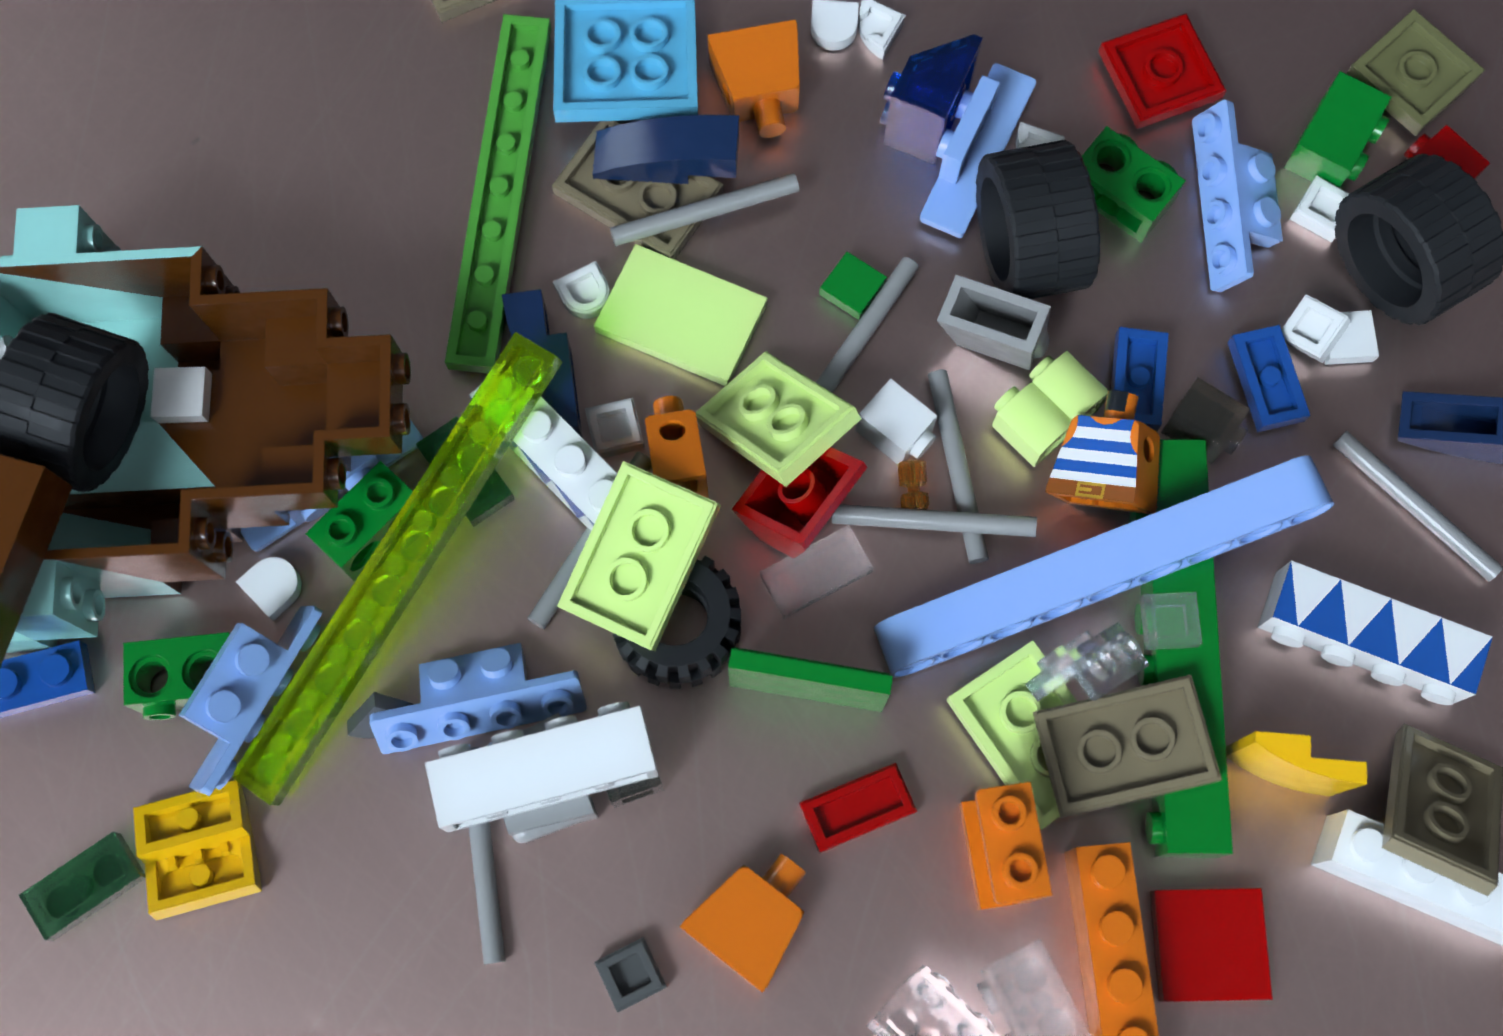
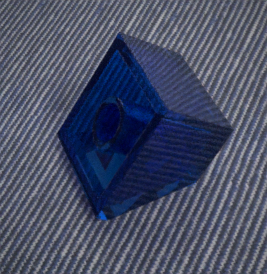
M973 34L911 55L902 74L896 71L893 72L884 93L883 99L887 100L880 118V123L886 125L884 145L931 164H936L939 158L936 156V152L941 139L947 129H952L957 119L955 114L964 92L971 88L983 37Z

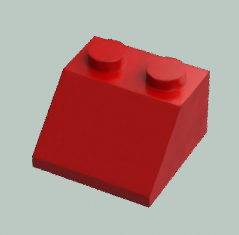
M830 447L787 487L761 470L733 506L732 511L761 542L795 558L807 550L868 467L863 461Z

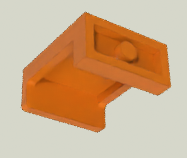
M1031 782L979 789L975 793V800L961 802L959 808L978 910L1030 903L1053 896Z

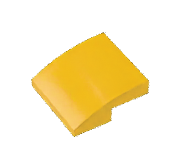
M1255 731L1226 746L1227 758L1236 765L1261 779L1291 790L1315 795L1333 796L1367 784V762L1311 758V735Z
M238 779L227 782L220 790L215 788L210 796L193 791L133 808L136 856L145 864L148 914L156 921L262 892L250 816L242 785Z

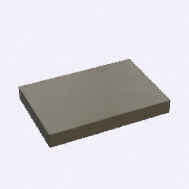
M600 121L552 184L553 194L608 227H614L715 197L724 192L723 183L713 177L689 176V184L593 179L596 132L622 124L618 121ZM702 221L633 242L675 260Z
M1191 675L1033 712L1060 819L1218 783L1222 780Z
M1403 724L1395 734L1382 849L1488 896L1498 886L1503 767L1412 726Z

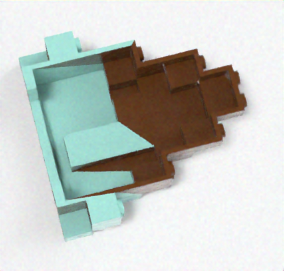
M80 205L17 208L13 255L0 257V338L5 335L15 338L19 330L25 324L31 322L33 318L41 314L54 313L139 342L145 351L148 361L149 384L146 403L138 430L117 470L111 474L104 484L99 485L95 490L84 493L71 490L6 653L36 652L57 646L58 639L98 637V621H101L105 614V598L181 594L182 581L225 579L226 563L231 562L233 558V542H244L241 528L289 525L290 514L288 510L338 508V490H344L346 471H351V456L402 453V435H409L411 428L409 407L407 403H403V385L410 384L411 366L408 353H402L391 334L348 337L349 323L345 307L339 306L328 288L240 293L239 288L231 283L224 274L222 267L215 263L203 246L121 251L120 247L114 244L103 232L100 225L96 224ZM206 367L212 373L209 422L157 423L150 416L154 368Z

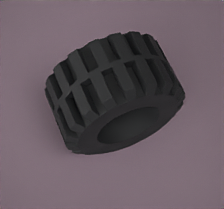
M704 556L702 561L696 560L681 595L694 598L706 609L707 625L697 638L683 645H666L659 642L656 651H652L612 632L623 660L627 661L630 669L636 675L640 676L642 674L647 677L648 683L659 686L660 682L667 683L670 689H681V684L690 682L692 687L703 684L702 679L711 675L714 678L722 672L721 666L725 661L729 663L731 649H734L740 641L741 608L737 589L732 587L730 576L724 569L718 571L715 568V561L707 556Z

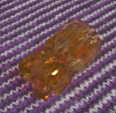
M907 460L898 463L899 486L908 488V492L902 494L900 498L901 508L927 510L929 506V493L920 491V487L926 485L927 482L926 461Z

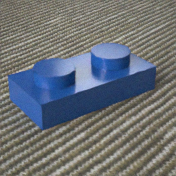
M1280 325L1232 335L1227 343L1257 433L1305 422L1311 415Z
M1119 327L1115 334L1111 390L1137 395L1139 399L1134 420L1146 424L1157 432L1162 426L1169 333Z
M80 640L5 659L0 667V718L95 693L88 646Z

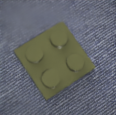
M1413 9L1353 63L1346 74L1391 96L1392 98L1385 110L1416 137L1481 76L1485 69Z

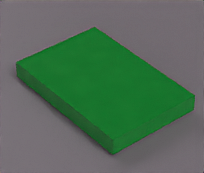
M738 647L731 649L728 665L729 686L878 712H882L891 693L893 676H890V673Z

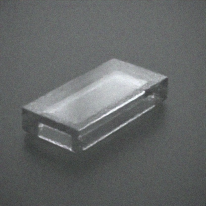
M848 525L811 544L806 551L797 557L792 558L788 556L761 570L760 577L783 619L869 575L873 572L874 568Z

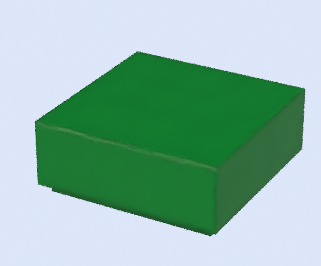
M846 252L821 285L819 295L857 320H860L885 284L887 276L851 253Z

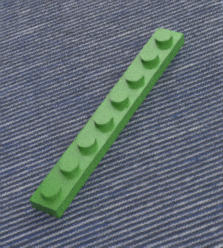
M503 14L445 357V364L449 370L494 374L498 369L506 318L502 294L510 293L552 31L549 18Z

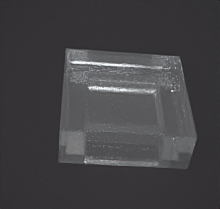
M1196 592L1143 594L1139 598L1145 650L1197 648L1202 645Z

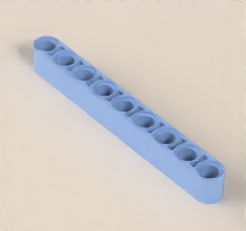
M1308 455L1297 457L893 615L875 625L874 632L891 676L894 678L907 676L1310 520L1331 509L1334 506V502L1312 457Z

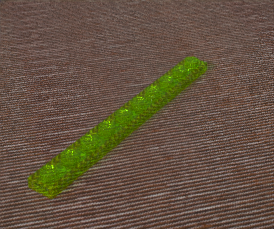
M517 332L513 334L236 766L232 778L269 805H281L563 363L556 355Z

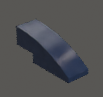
M672 116L630 122L599 130L596 132L593 179L689 184V176L736 178L739 116Z
M541 289L502 294L507 325L523 371L531 387L583 438L572 350L567 332L550 335L547 307Z
M1403 391L1398 441L1456 457L1503 464V397Z

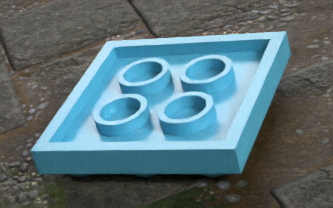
M555 0L553 98L555 123L646 120L698 115L695 0Z

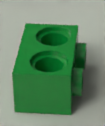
M1108 126L1103 129L1082 155L1083 162L1090 175L1098 213L1141 243L1175 202L1186 181L1177 174L1171 165L1164 161H1157L1138 148L1135 141L1129 136L1118 134ZM1099 164L1110 165L1115 169V172L1106 171ZM1138 191L1149 192L1155 199L1144 198Z
M379 461L338 501V508H331L305 534L356 582L427 512V509L417 494L385 464Z
M230 632L123 643L124 706L142 713L143 719L146 720L175 718L176 710L183 709L201 681L205 671L209 668L227 640ZM167 670L168 679L165 686L161 690L152 693L150 687L152 678L159 671Z

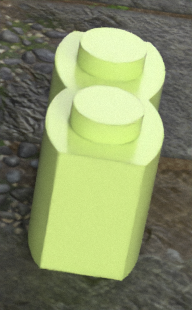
M1068 351L1055 360L1050 355L1044 358L1030 373L1029 377L1033 380L1021 391L1015 386L1012 387L994 406L998 412L992 427L1033 467L1043 461L1064 441L1071 420L1075 416H1092L1107 399L1109 390Z

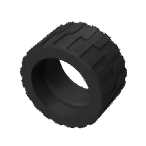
M1060 140L985 154L978 165V173L976 175L977 217L986 264L995 288L1028 299L1089 288L1097 277L1098 264L1100 263V232L1095 194L1091 185L1090 175L1080 152L1076 150V147L1071 142Z
M1418 154L1410 157L1348 194L1339 203V209L1336 211L1335 216L1336 226L1334 230L1338 243L1337 248L1347 272L1355 281L1358 289L1377 309L1382 310L1385 315L1409 325L1414 323L1422 325L1435 319L1493 283L1500 276L1503 268V231L1500 217L1491 204V199L1477 184L1478 182L1461 169L1462 167L1434 154L1431 156Z
M54 313L41 314L25 324L19 330L16 337L10 341L3 357L0 359V455L44 466L71 484L73 490L79 492H90L98 488L99 485L104 484L111 474L117 470L125 454H127L144 411L149 384V366L143 347L133 339Z

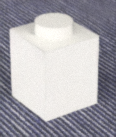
M890 378L859 413L861 420L857 423L855 430L902 467L911 456L917 460L920 459L933 444L937 436L932 431L938 415Z

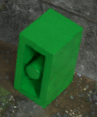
M1339 71L1320 101L1284 168L1311 182L1317 175L1339 188L1346 178L1355 181L1370 155L1362 152L1367 142L1375 144L1390 118L1382 114L1392 97Z

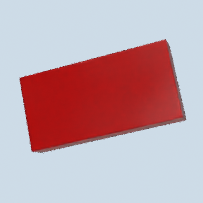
M896 762L799 803L819 854L917 812Z

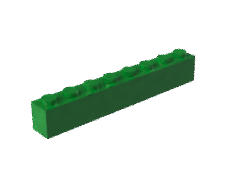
M1160 439L1156 512L1209 492L1206 440ZM1130 512L1129 523L1151 514ZM1212 557L1140 585L1141 604H1137L1135 608V630L1138 635H1143L1144 654L1139 655L1137 662L1139 685L1145 686L1187 675L1192 676L1222 778L1218 783L1152 797V812H1147L1145 832L1148 844H1154L1155 857L1220 858L1233 854L1214 558Z

